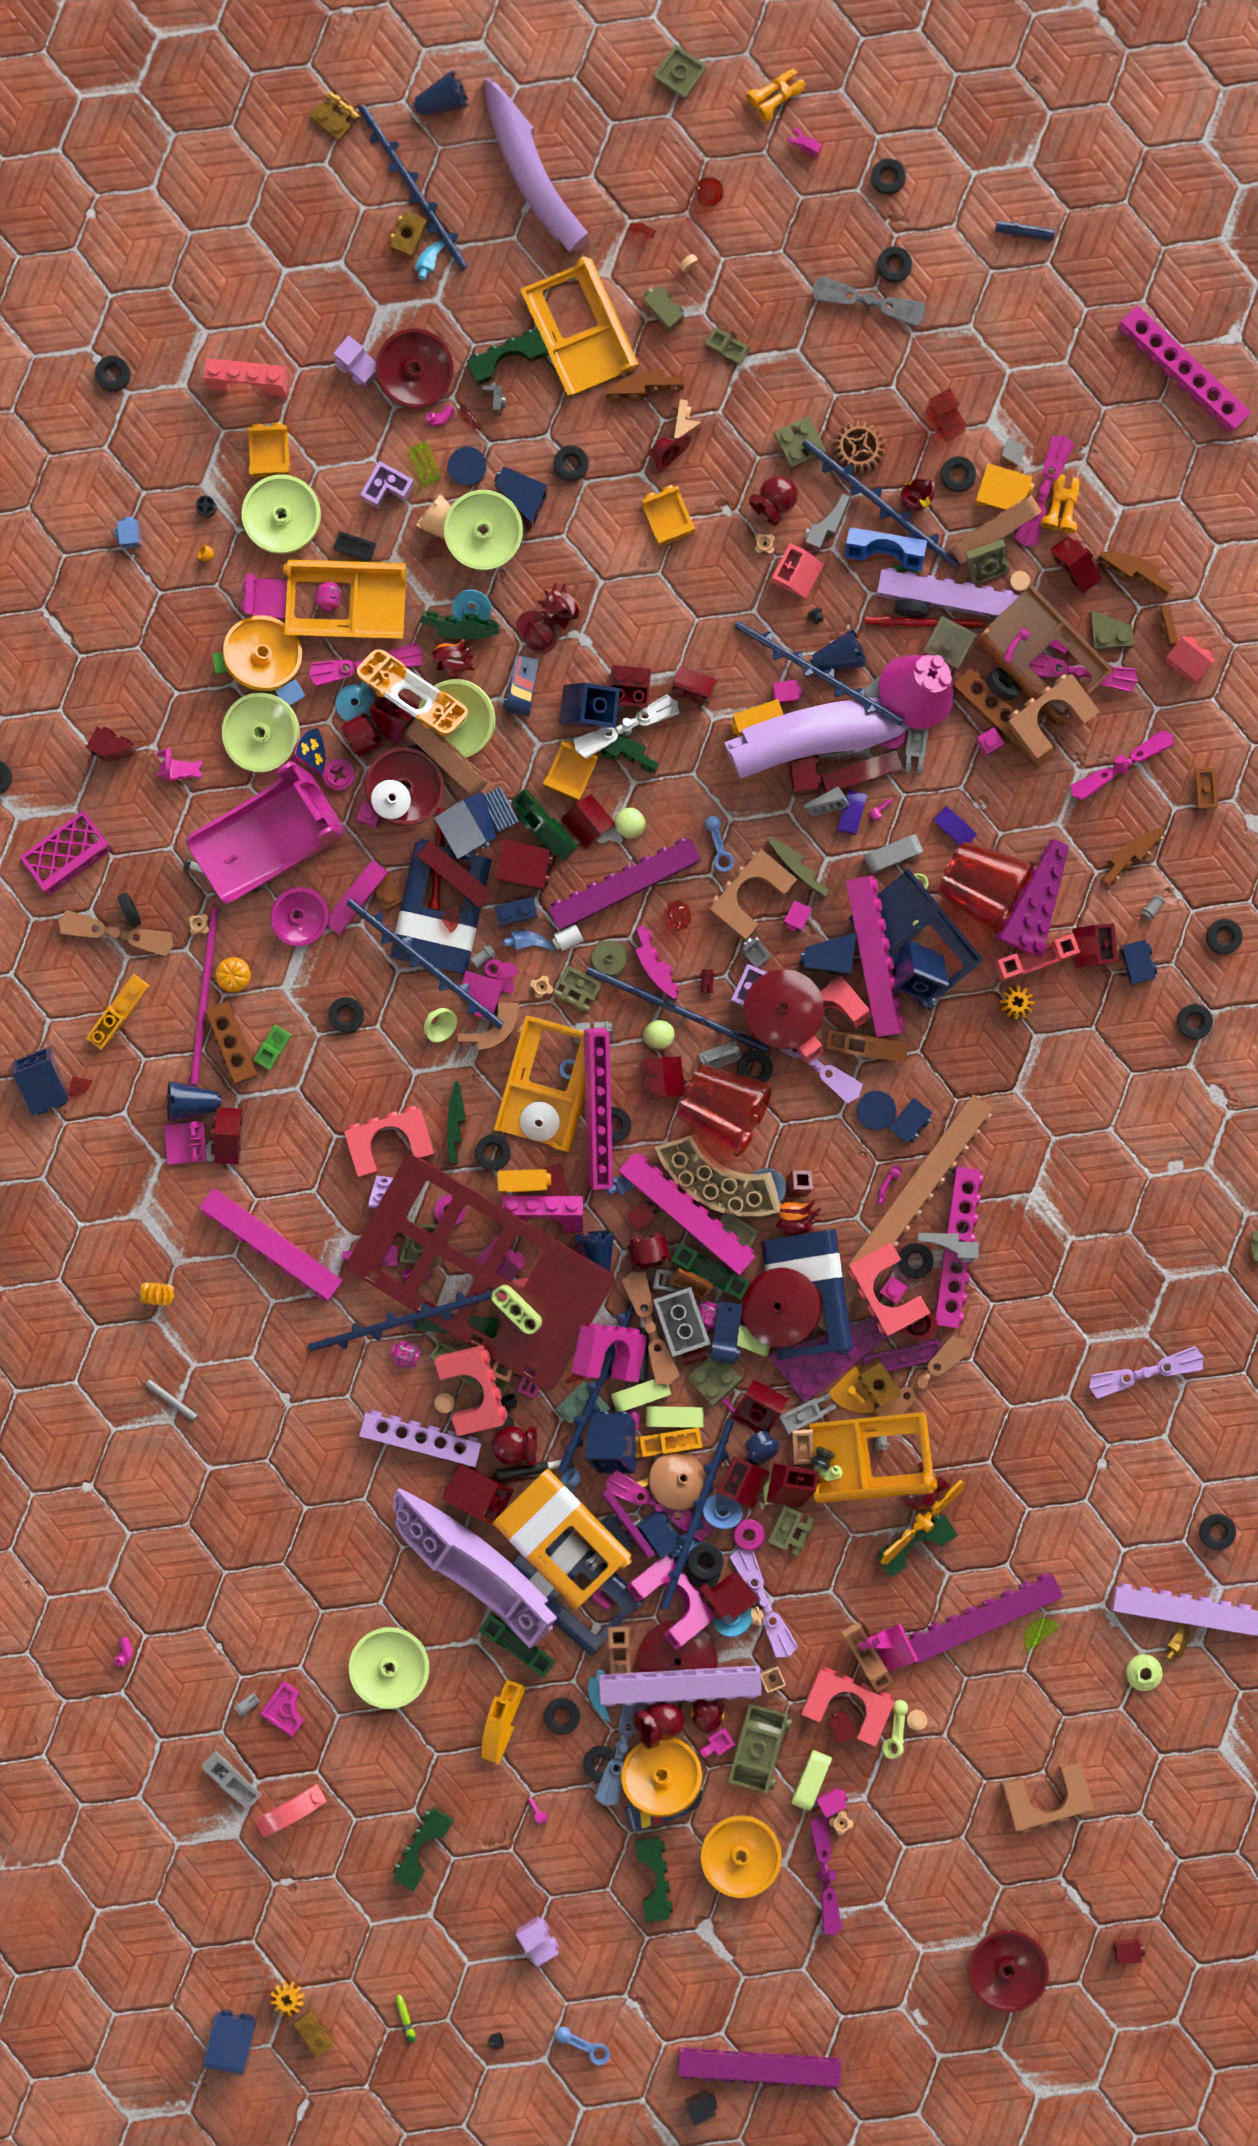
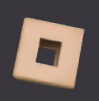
M777 1665L760 1672L767 1693L786 1685ZM769 1675H775L776 1680L770 1682L768 1680Z

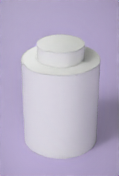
M575 923L554 933L555 938L552 939L556 949L561 948L562 952L584 941Z

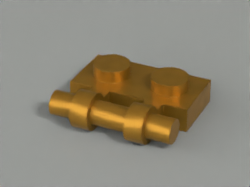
M329 91L325 97L330 100V103L326 105L321 101L310 113L309 118L340 142L352 128L347 122L349 118L356 122L360 115L355 112V108L351 105L345 104L338 94L334 95ZM336 107L344 112L342 116H339L334 111Z

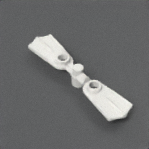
M666 694L651 703L648 708L640 710L636 714V718L631 720L629 718L623 719L622 724L615 729L603 728L574 739L575 752L587 759L615 742L620 733L624 736H629L632 733V728L637 725L648 726L678 715V701ZM646 715L648 718L643 719L641 716ZM610 732L612 733V735L607 736L606 733Z

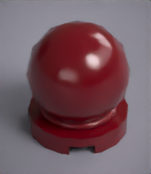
M771 476L762 484L759 495L753 493L748 499V503L758 515L763 513L768 518L767 523L776 527L782 520L780 514H786L794 507L797 502L798 491L795 484L785 476Z
M516 1426L504 1427L497 1431L491 1444L492 1452L497 1460L507 1465H516L525 1460L528 1461V1466H536L537 1426H529L526 1432Z
M923 1461L917 1464L920 1468L919 1472H912L910 1474L922 1473ZM939 1477L938 1479L936 1478L937 1487L933 1493L904 1495L901 1498L904 1504L913 1510H927L939 1499V1491L943 1490L947 1493L951 1486L942 1477Z
M664 1701L655 1703L647 1712L640 1710L633 1714V1724L635 1729L639 1728L642 1735L639 1738L640 1741L650 1750L657 1748L660 1745V1741L666 1742L676 1738L682 1731L684 1717L679 1707Z

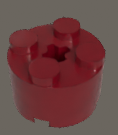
M366 712L344 722L343 726L340 727L344 736L348 737L352 742L349 744L352 752L362 758L383 747V744L380 743L382 739L373 722L368 723L366 719L369 717Z
M661 1233L651 1234L649 1239L642 1240L641 1237L629 1240L630 1244L627 1245L632 1270H636V1266H640L641 1269L662 1265V1260L667 1259V1263L671 1261L666 1237H661Z

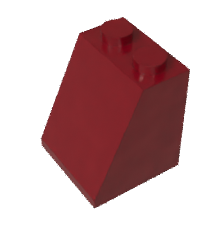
M502 839L496 881L500 884L544 891V886L549 885L550 875L547 874V869L552 867L553 855H550L549 849Z
M460 1463L453 1473L450 1485L445 1488L442 1499L475 1518L492 1524L504 1512L514 1490Z

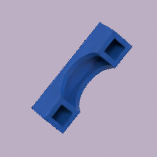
M850 527L844 558L864 561L870 555L884 553L897 558L902 568L922 571L927 540Z

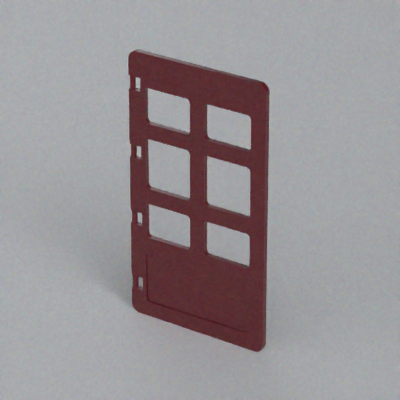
M408 1155L403 1159L346 1263V1268L350 1273L365 1280L415 1312H421V1308H419L421 1302L426 1303L431 1308L438 1307V1305L418 1293L420 1285L437 1256H441L474 1276L475 1281L466 1295L467 1298L472 1297V1295L476 1296L485 1293L488 1287L497 1289L501 1285L510 1286L542 1318V1326L532 1334L523 1332L507 1316L497 1336L491 1338L469 1324V1320L478 1304L460 1308L456 1315L451 1314L450 1320L447 1321L440 1314L427 1319L474 1347L484 1345L491 1358L545 1390H552L557 1385L576 1351L581 1325L589 1326L615 1282L614 1275L608 1270L415 1155ZM426 1181L435 1184L452 1195V1200L433 1233L426 1231L407 1218ZM465 1205H470L504 1227L484 1264L451 1246L446 1241ZM398 1232L424 1247L405 1284H401L379 1270V1266ZM517 1235L522 1236L543 1250L542 1256L524 1287H520L498 1274V1268ZM369 1270L378 1275L376 1281L366 1276ZM513 1305V1311L520 1314L521 1308L518 1305ZM527 1320L528 1326L535 1328L534 1320ZM474 1334L484 1339L482 1344L472 1340ZM529 1366L536 1370L535 1376L524 1371L525 1368Z

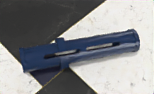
M997 220L995 233L1053 242L1055 229L1019 224L1018 221L1012 223Z

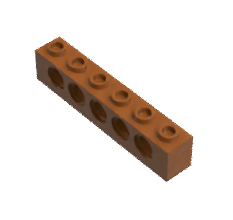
M969 668L953 685V690L1038 769L1056 750L1053 748L1055 746L1054 743L1047 738L1053 747L1033 761L1006 722L1000 719L1001 713L1010 715L1015 711L1010 707L1012 705L1010 701L998 698L982 680L983 676L977 670L973 671ZM973 686H979L982 690V693L979 695H975L972 692L971 688ZM986 700H994L996 707L988 708Z

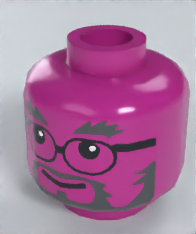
M323 582V584L317 587L315 603L321 606L320 610L332 612V609L340 607L342 590L336 583Z
M705 1301V1303L699 1304L698 1309L705 1330L710 1331V1328L715 1329L718 1305Z
M401 1340L398 1345L393 1344L390 1356L393 1357L394 1365L410 1369L412 1366H416L420 1351H418L417 1345Z

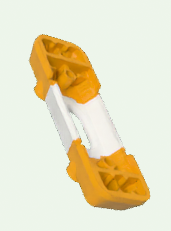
M383 650L371 652L357 668V675L361 681L374 689L379 697L387 698L422 722L426 729H432L443 737H448L467 717L468 710L462 703L446 692L442 693L407 669L402 662ZM402 689H409L423 698L425 705L421 709H414L398 697V693Z

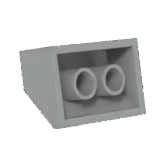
M691 1287L652 1300L653 1310L671 1357L710 1344Z

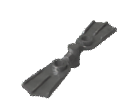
M820 276L813 285L815 300L852 305L857 301V303L864 304L867 308H880L884 314L915 326H919L926 316L924 302L892 297L880 300L876 299L871 293L865 296L859 294L858 296L855 288ZM846 294H852L853 298L847 299ZM891 304L893 308L888 310L885 305Z

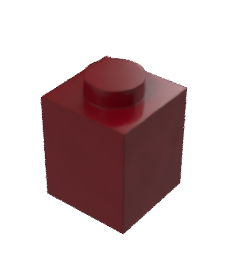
M792 1170L786 1177L787 1197H807L813 1190L812 1171Z
M644 1201L627 1213L626 1216L638 1231L657 1218L655 1215L657 1210L651 1202L647 1204Z
M843 1710L831 1714L832 1717L828 1719L837 1743L856 1737L848 1712L843 1713Z
M1138 1939L1114 1940L1115 1961L1117 1964L1142 1963V1957H1145L1144 1945L1140 1944Z

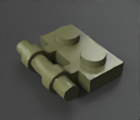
M567 965L558 982L565 986L563 992L555 989L552 996L558 998V1001L563 1004L566 1002L574 1006V1009L579 1012L581 1010L588 1013L591 1006L584 1002L586 998L594 1001L603 983ZM570 990L581 995L579 1000L568 995Z
M784 1505L768 1542L784 1550H787L790 1543L794 1545L791 1553L799 1556L801 1550H804L806 1546L805 1541L808 1534L813 1530L812 1525L815 1519L808 1516L805 1523L800 1522L802 1513ZM798 1527L802 1530L800 1532L798 1539L796 1540L792 1538V1536L796 1528Z

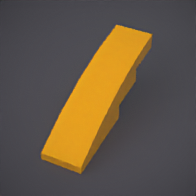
M698 1427L636 1437V1458L701 1448L700 1429Z

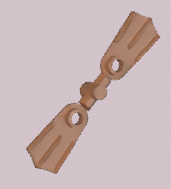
M65 910L63 916L58 920L60 933L64 935L99 938L104 934L115 939L128 940L132 946L165 957L174 946L171 932L146 929H132L129 932L120 930L118 927H105L99 920L69 910ZM96 925L100 927L97 933L93 932V927ZM139 934L140 940L134 941L133 936Z
M631 1272L622 1282L636 1313L640 1317H645L643 1320L645 1330L648 1332L651 1341L648 1349L656 1384L670 1385L680 1377V1374L665 1342L658 1339L656 1325L653 1322L652 1316H650L653 1312V1303L646 1273ZM642 1305L648 1306L647 1312L641 1311ZM656 1344L661 1345L660 1352L654 1351Z
M952 1335L930 1360L927 1371L918 1376L917 1380L910 1387L901 1388V1395L881 1407L879 1405L874 1409L877 1417L904 1414L915 1401V1392L921 1388H926L928 1381L933 1375H942L970 1353L965 1340ZM939 1363L940 1369H933V1365ZM905 1392L910 1393L908 1399L903 1398Z

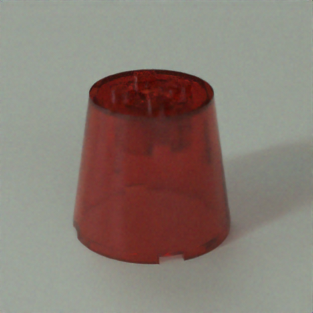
M964 841L959 849L955 850L951 863H947L943 871L944 876L940 882L938 894L998 934L1004 928L1003 923L1005 919L1009 918L1013 912L1012 907L1017 900L1021 888L1029 882L1034 863Z
M702 1064L694 1073L691 1081H688L685 1085V1093L679 1103L677 1117L734 1156L740 1157L754 1137L752 1131L756 1123L761 1124L770 1102L773 1088L769 1083Z

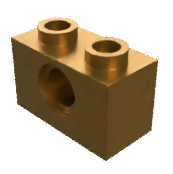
M405 211L403 216H399L396 224L398 229L395 234L392 233L388 244H390L391 252L413 261L428 223L426 219ZM404 232L412 233L410 238L402 237Z
M878 1357L858 1369L860 1376L857 1378L863 1387L867 1386L871 1392L868 1394L874 1403L878 1402L882 1407L901 1395L898 1386ZM876 1380L883 1381L879 1386L873 1385Z
M313 2008L295 2020L294 2026L316 2057H319L334 2046V2038Z

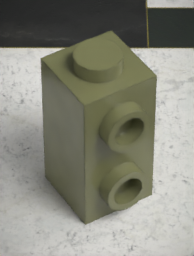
M659 286L655 289L650 288L644 294L643 304L665 329L670 332L684 320V310L678 303L674 304L670 300L671 296L664 288L662 290Z

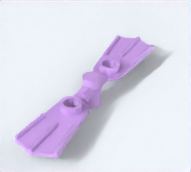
M779 1049L793 1058L801 1057L805 1061L799 1052L795 1053L792 1049ZM815 1058L808 1064L820 1072V1078L847 1104L860 1097L863 1084L832 1065L824 1066L818 1061V1058ZM831 1071L833 1075L828 1078L825 1076V1073Z
M1194 1346L1161 1359L1158 1366L1143 1367L1141 1370L1134 1372L1129 1369L1093 1374L1090 1375L1089 1389L1097 1399L1132 1386L1135 1383V1379L1149 1378L1159 1373L1163 1376L1201 1371L1203 1370L1204 1356ZM1166 1363L1170 1364V1370L1165 1371L1163 1368ZM1126 1374L1130 1376L1128 1382L1123 1380V1376Z
M738 1547L729 1558L750 1589L756 1592L758 1605L766 1615L763 1622L776 1658L790 1657L798 1648V1645L780 1615L772 1612L769 1599L762 1589L764 1580L754 1551H746ZM757 1579L759 1582L758 1586H752L751 1581ZM773 1617L777 1620L775 1625L769 1623L770 1618Z

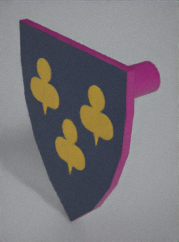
M318 728L305 732L300 737L292 761L295 764L303 761L322 776L325 766V748Z

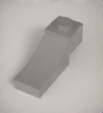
M842 494L836 507L818 525L813 524L811 529L807 528L803 537L806 540L805 546L820 551L826 534L835 535L850 496Z
M917 1233V1241L945 1247L957 1254L956 1258H961V1262L973 1263V1259H978L979 1242H959V1234Z
M216 1750L202 1764L204 1771L247 1810L262 1796Z

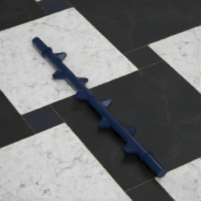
M365 104L361 105L358 109L368 123V127L373 131L369 141L371 143H381L392 161L388 167L389 172H399L412 192L408 202L410 204L419 203L429 218L428 233L438 232L450 251L449 254L454 257L461 270L467 269L468 265L460 254L459 248H456L454 245L458 237L457 233L446 232L435 215L438 207L437 202L428 203L415 184L419 177L418 172H408L396 154L399 143L397 141L389 142L378 126L377 120H374Z
M807 438L801 445L823 462V473L831 470L835 471L851 484L850 494L852 496L862 493L880 508V519L892 517L909 531V538L927 540V546L938 557L940 556L954 568L959 562L946 552L945 548H941L938 545L939 535L937 533L929 537L910 523V511L899 514L881 499L882 489L880 487L870 490L852 476L853 465L850 464L842 468Z
M740 621L736 622L734 628L748 635L750 639H754L773 650V660L785 657L803 668L804 676L815 675L835 687V697L847 694L866 706V713L877 712L881 717L884 716L899 726L903 723V718L889 711L887 707L884 708L867 698L864 688L854 690L835 679L833 668L822 671L803 660V652L792 653L773 642V632L768 631L761 635L756 629L753 630Z
M353 899L346 903L347 906L361 916V919H365L382 933L381 944L385 945L393 942L411 957L410 967L421 965L440 980L438 988L440 992L451 989L468 1003V1014L479 1012L483 1015V1018L488 1019L497 1028H502L505 1023L490 1012V1009L485 1008L468 994L470 987L468 983L458 986L440 971L441 961L439 959L429 962L411 947L412 938L410 936L401 939L382 924L383 913L372 916L368 910L362 908Z
M589 966L585 974L603 981L604 984L608 983L646 1000L649 1004H656L715 1030L717 1034H724L765 1053L769 1050V1046L742 1034L739 1030L734 1031L675 1005L670 1000L666 1001L611 977L608 973H602Z
M493 1291L476 1296L472 1295L469 1298L461 1292H457L455 1302L434 1308L423 1303L421 1312L400 1318L388 1312L386 1321L365 1328L354 1323L352 1324L351 1332L331 1338L326 1337L324 1340L308 1344V1349L311 1352L325 1347L330 1348L335 1344L343 1349H347L349 1340L366 1335H371L378 1341L381 1340L382 1331L404 1324H407L412 1329H416L418 1320L439 1314L447 1321L450 1320L453 1310L491 1300Z
M631 1300L626 1305L625 1313H619L615 1316L621 1327H628L635 1309ZM614 1343L605 1352L606 1358L601 1368L600 1378H597L595 1382H588L586 1384L590 1396L581 1416L575 1417L573 1420L576 1428L567 1450L564 1451V1457L558 1468V1471L565 1474L571 1458L574 1456L576 1447L583 1445L581 1435L590 1414L599 1413L600 1411L596 1404V1399L605 1378L611 1377L612 1371L610 1367L615 1357Z
M727 1419L721 1437L718 1438L719 1442L712 1462L703 1466L707 1477L699 1499L694 1501L695 1511L688 1531L678 1538L682 1548L674 1570L669 1572L670 1582L668 1587H666L667 1590L660 1607L663 1610L668 1611L674 1592H676L675 1589L683 1566L688 1563L687 1555L695 1532L704 1528L700 1518L708 1495L713 1493L712 1484L720 1461L727 1459L729 1456L725 1447L729 1442L728 1438L734 1424L732 1420Z

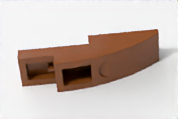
M664 369L641 372L624 378L606 389V399L621 401L622 398H630L631 401H639L641 398H645V390H649L651 393H658L661 390L680 392V389H684V377H664Z
M1101 552L1097 558L1101 566L1114 570L1116 576L1120 579L1130 581L1132 576L1135 575L1140 583L1153 587L1152 590L1160 596H1167L1173 588L1171 584L1157 576L1161 568L1142 558L1119 552Z
M1159 828L1149 831L1125 844L1107 861L1113 868L1102 879L1101 883L1106 887L1110 883L1114 885L1121 877L1118 873L1122 869L1127 870L1134 862L1131 858L1137 862L1141 859L1145 861L1152 853L1150 848L1154 843L1158 846L1165 838L1162 834L1166 830Z
M829 1029L826 1049L869 1058L906 1061L909 1042Z

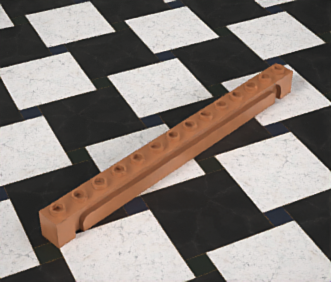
M974 1094L968 1099L843 1270L848 1312L852 1308L849 1305L854 1298L857 1300L860 1297L857 1288L860 1286L856 1280H851L847 1272L850 1270L849 1265L891 1242L894 1248H896L899 1243L897 1238L900 1234L904 1236L911 1227L908 1223L912 1218L915 1220L922 1212L920 1209L924 1202L928 1204L934 1196L932 1191L935 1186L939 1188L946 1179L943 1177L946 1171L949 1170L951 1172L958 1163L955 1161L959 1154L963 1156L969 1148L967 1145L968 1141L971 1138L974 1140L981 1131L979 1126L982 1122L986 1124L993 1115L990 1113L992 1107ZM822 1299L821 1316L817 1326L828 1333L824 1301Z

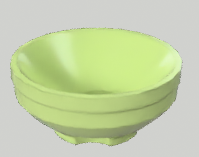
M440 1008L429 1013L424 1024V1033L427 1038L435 1043L448 1039L456 1029V1015L447 1008ZM439 1016L438 1021L431 1025L432 1020Z
M1137 1655L1129 1661L1126 1667V1678L1129 1684L1139 1691L1154 1689L1162 1679V1667L1158 1660L1150 1655ZM1143 1668L1151 1670V1677L1147 1680H1143L1140 1677V1671Z

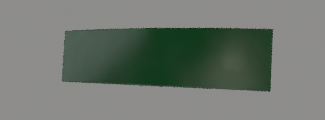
M455 1081L453 1085L447 1118V1145L450 1164L459 1163L455 1143L463 1142L459 1122L467 1121L459 1081Z
M471 1316L469 1320L471 1326L491 1338L496 1337L498 1319ZM427 1318L418 1320L415 1329L450 1333Z

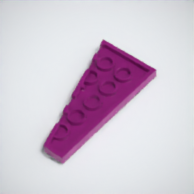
M1051 839L1040 857L1037 869H1033L1031 873L1032 878L1029 883L1024 885L1012 907L1013 912L1009 918L1005 919L1003 923L1004 928L1001 933L997 934L995 939L1035 958L1043 957L1069 849L1068 845L1056 839Z
M876 1317L850 1326L853 1349L849 1350V1354L838 1355L837 1351L777 1360V1355L774 1353L768 1355V1357L805 1403L889 1336H886L885 1333H880L876 1325L879 1321ZM826 1334L793 1347L798 1349L827 1344L829 1337Z

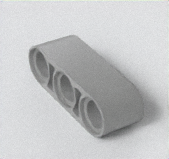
M914 834L864 855L871 874L916 857L924 853L917 834Z

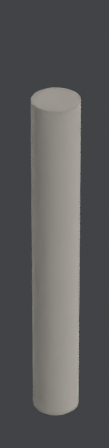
M149 1379L147 1381L146 1387L192 1421L196 1418L197 1414L152 1380Z

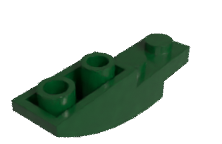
M428 609L427 611L423 610L420 623L437 627V636L451 639L471 640L486 638L499 634L501 627L495 620H482L472 613L463 614L462 620L459 621L455 616L446 615L445 617L439 615L435 610Z
M618 736L615 742L600 750L603 752L602 756L611 761L613 758L618 760L620 755L623 754V759L632 764L634 761L641 765L640 768L647 773L651 771L656 773L659 768L658 762L644 755L646 751L645 746L624 737Z
M523 789L511 802L521 814L519 819L528 830L560 859L566 861L578 848L558 821L548 816L528 789Z

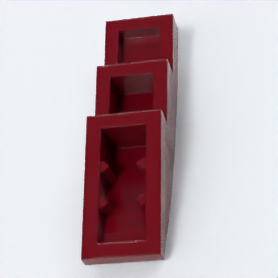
M896 750L821 775V781L825 793L836 787L844 790L878 779L884 775L901 771L903 767Z
M428 841L416 855L478 908H481L492 895L489 889L431 841Z

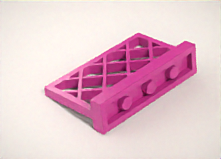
M83 810L20 856V858L40 884L43 891L50 896L113 849ZM84 817L87 821L86 830L76 829L77 822ZM71 831L70 842L61 841V833ZM75 832L85 833L83 843L73 842ZM89 834H95L100 839L94 844H87ZM49 842L55 843L54 853L44 852L45 845ZM59 844L69 845L67 855L57 854ZM73 845L82 846L80 855H71ZM33 854L39 855L38 865L30 864L27 858ZM43 855L53 857L51 867L42 866ZM57 857L66 858L65 866L62 868L55 867ZM41 869L50 870L49 877L42 881L39 877Z

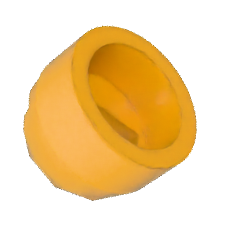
M204 544L199 549L197 558L204 562L211 561L214 558V551L211 547Z

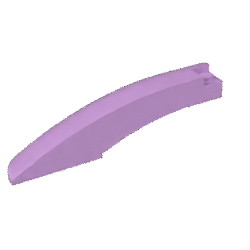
M486 78L483 84L491 122L501 152L516 184L529 206L557 243L562 242L569 252L574 250L577 254L589 244L588 232L564 204L547 176L534 144L533 126L501 87L495 82L491 83L490 78Z
M878 697V698H869V699H871L872 701H874V702L878 703L879 705L883 706V704H882V702H881V700H880V697ZM847 700L814 706L772 718L743 729V736L724 743L727 754L741 779L775 765L803 757L852 750L856 753L901 735L909 727L905 723L899 726L884 716L881 717L877 712L868 714L865 712L866 706L857 700Z
M402 1489L396 1491L393 1499V1511L396 1512L397 1520L395 1524L408 1545L433 1571L437 1570L486 1604L529 1648L535 1646L553 1628L552 1624L557 1617L545 1606L548 1600L519 1570L489 1544L450 1516Z

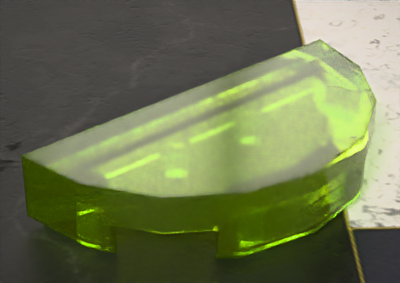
M1039 1618L1032 1621L1024 1634V1643L1029 1650L1061 1626L1048 1618Z

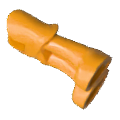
M794 68L773 79L772 83L760 90H750L746 93V98L750 105L754 108L758 106L757 112L763 122L768 123L772 120L773 110L777 106L804 91L806 83L802 79L790 87L787 85L788 82L797 76ZM777 90L780 91L778 95L762 103L763 100L770 96L772 93H774Z
M1060 474L1053 483L1054 493L1048 516L1042 518L1040 525L1048 530H1057L1061 503L1065 502L1059 532L1076 533L1078 526L1076 522L1072 521L1074 505L1077 504L1079 478L1073 477L1070 489L1063 488L1065 475Z

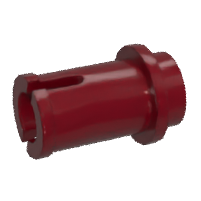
M702 969V973H700L702 975L701 993H713V976H715V973H713V969Z
M705 1347L681 1354L685 1366L701 1360L704 1362V1359L708 1358Z

